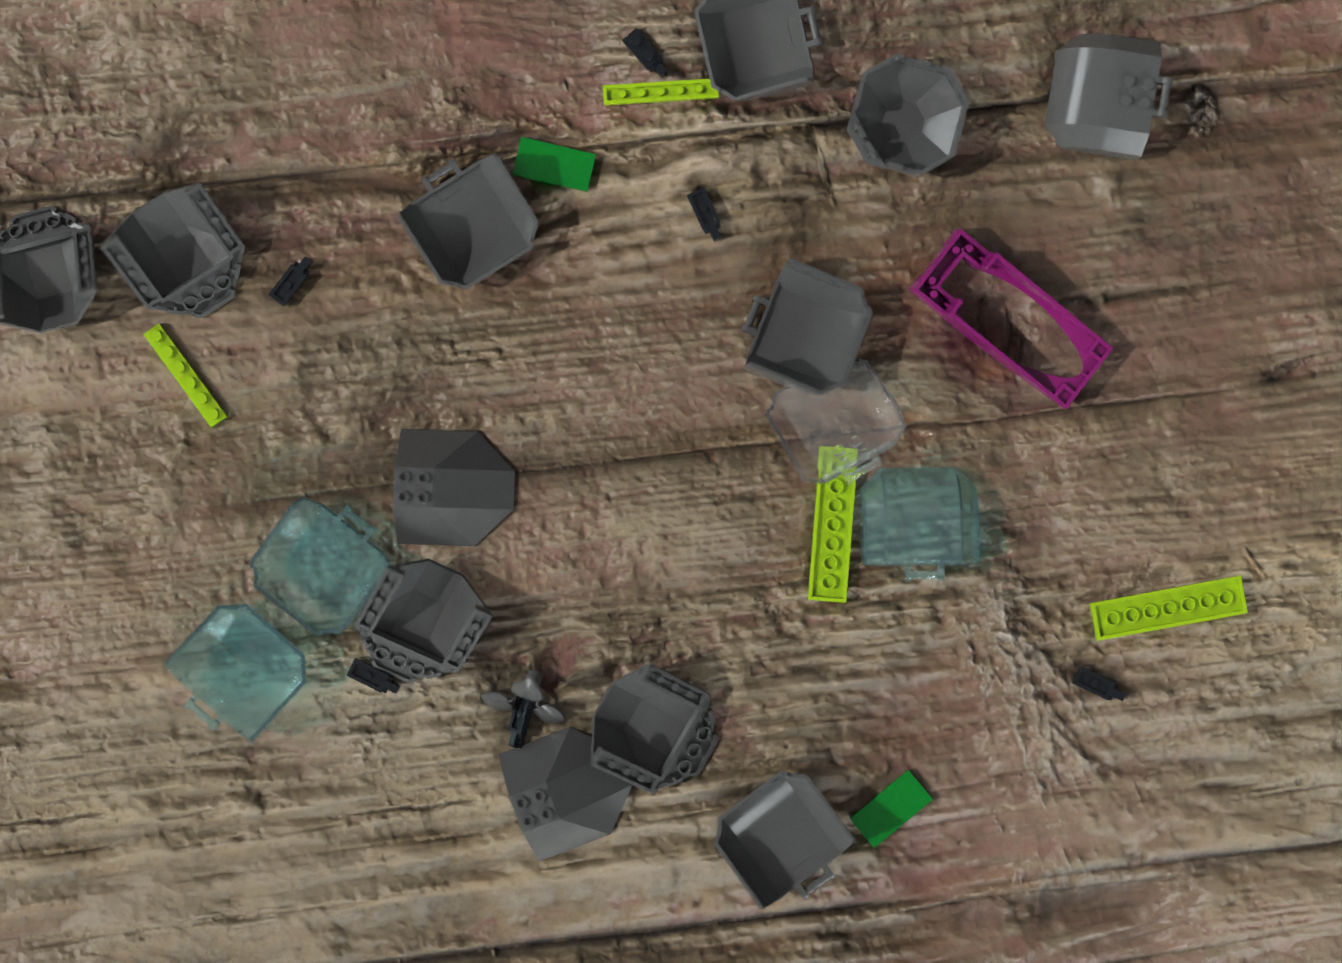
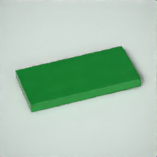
M521 137L513 175L588 192L596 154Z
M907 769L849 819L875 848L933 799Z

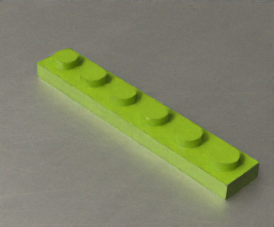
M710 79L603 85L604 106L719 99V92L711 87Z
M160 323L143 334L211 428L228 417Z

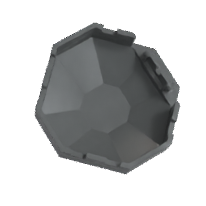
M897 53L862 74L847 131L866 164L919 178L956 155L957 145L970 101L950 67L931 64L932 62L917 58L912 59Z

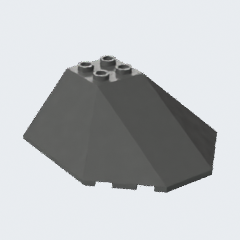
M201 183L161 193L130 213L100 246L146 309L162 310L179 315H192L197 318L205 317L234 298L242 255L245 249V245Z
M53 206L15 215L10 220L11 224L5 231L2 230L0 232V324L37 333H44L78 324L98 292L93 228L86 223L79 222L67 213L60 212Z
M401 429L394 470L393 508L397 544L475 546L514 510V469L479 432Z
M423 559L386 566L356 619L355 627L360 632L361 641L366 651L370 654L374 668L407 683H412L424 677L429 679L442 676V673L459 672L493 617V614L463 574L431 559Z
M647 663L613 681L593 714L591 765L651 794L658 792V789L662 787H670L680 783L682 779L689 776L699 775L718 743V736L714 728L713 711L709 703V693L651 663Z
M572 727L523 744L522 748H513L498 754L509 799L522 833L538 861L610 835L632 788V784L591 765L592 736L579 732Z

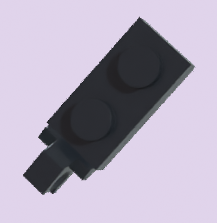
M637 28L622 40L624 45L646 70L650 72L655 70L660 77L667 73V70L661 64L664 62L662 56Z
M703 187L688 194L689 203L705 235L710 233L714 242L721 239L717 230L721 228L720 220L705 188Z
M305 256L300 263L295 262L291 264L268 295L285 307L310 274L308 268L313 261Z
M358 658L354 659L346 675L380 693H387L389 690L397 694L401 685L393 682L394 677Z
M1079 666L1071 682L1106 700L1111 701L1115 697L1123 701L1126 694L1117 690L1119 685L1115 684V682Z
M519 696L516 697L508 727L511 735L508 743L509 746L522 748L534 701Z

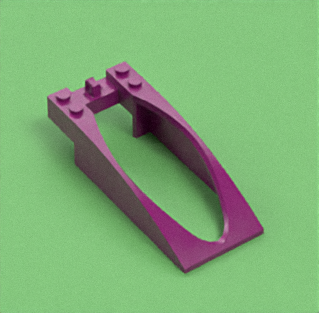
M955 229L943 244V248L908 290L1002 365L1059 406L1067 409L1113 348L997 252L990 253L962 229ZM960 260H963L972 269L988 273L1015 286L1038 303L1065 332L1082 359L1083 368L1081 373L1075 377L1063 378L1034 370L1010 359L967 324L957 310L963 303L962 299L953 298L940 286Z

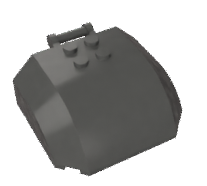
M702 0L694 13L711 87L736 102L767 97L814 84V65L810 48L824 44L823 38L820 37L815 16L817 12L816 7L810 6L800 9L799 0ZM805 15H808L813 40L810 41L807 39L802 18Z
M1080 34L1056 51L1044 127L1057 141L1056 144L1059 148L1134 161L1142 156L1149 136L1152 117H1168L1169 92L1174 80L1170 77H1159L1162 59L1160 42L1112 34ZM1157 84L1163 85L1159 110L1153 109Z
M496 153L478 160L462 171L452 158L445 166L427 177L423 176L420 178L428 192L412 201L397 213L399 221L440 284L452 285L467 290L533 248L539 221ZM451 170L455 171L456 175L435 188L432 187V182Z
M790 258L785 263L769 300L758 295L753 297L750 313L745 325H742L740 330L745 334L754 336L744 369L792 389L814 395H822L845 385L873 314L865 300L863 289ZM760 306H766L758 328H752Z
M780 771L718 817V829L714 845L759 909L763 910L795 888L806 900L810 897L809 894L829 879L833 880L836 876L827 864L842 854L856 839L808 775ZM820 869L825 871L822 876L803 888L801 883Z

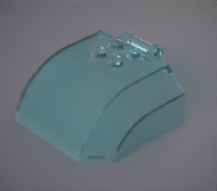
M956 467L879 468L860 488L862 565L904 566L905 581H911V579H938L940 581L945 580L944 565L980 564L976 487ZM911 565H937V571H911Z
M300 497L290 505L250 560V566L253 568L255 577L253 580L254 588L315 636L328 633H343L363 609L384 569L390 563L385 553L369 541L377 528L373 525H368L353 513L348 505L337 515L324 504L304 497ZM345 516L366 532L363 536L343 520Z
M247 604L218 605L164 662L165 668L194 694L185 703L184 707L186 709H191L209 725L208 728L212 731L224 720L252 744L306 684L305 655ZM198 699L218 715L215 720L195 703Z

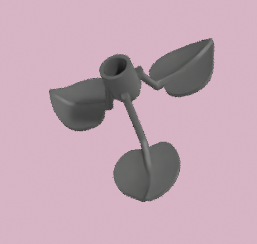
M535 670L528 671L525 680L515 682L512 685L511 689L514 695L511 698L500 692H488L481 695V698L489 706L499 711L511 710L513 705L510 702H513L517 696L536 702V708H533L532 712L539 720L553 724L566 721L563 713L558 708L539 703L543 698L541 688L539 687L543 675Z

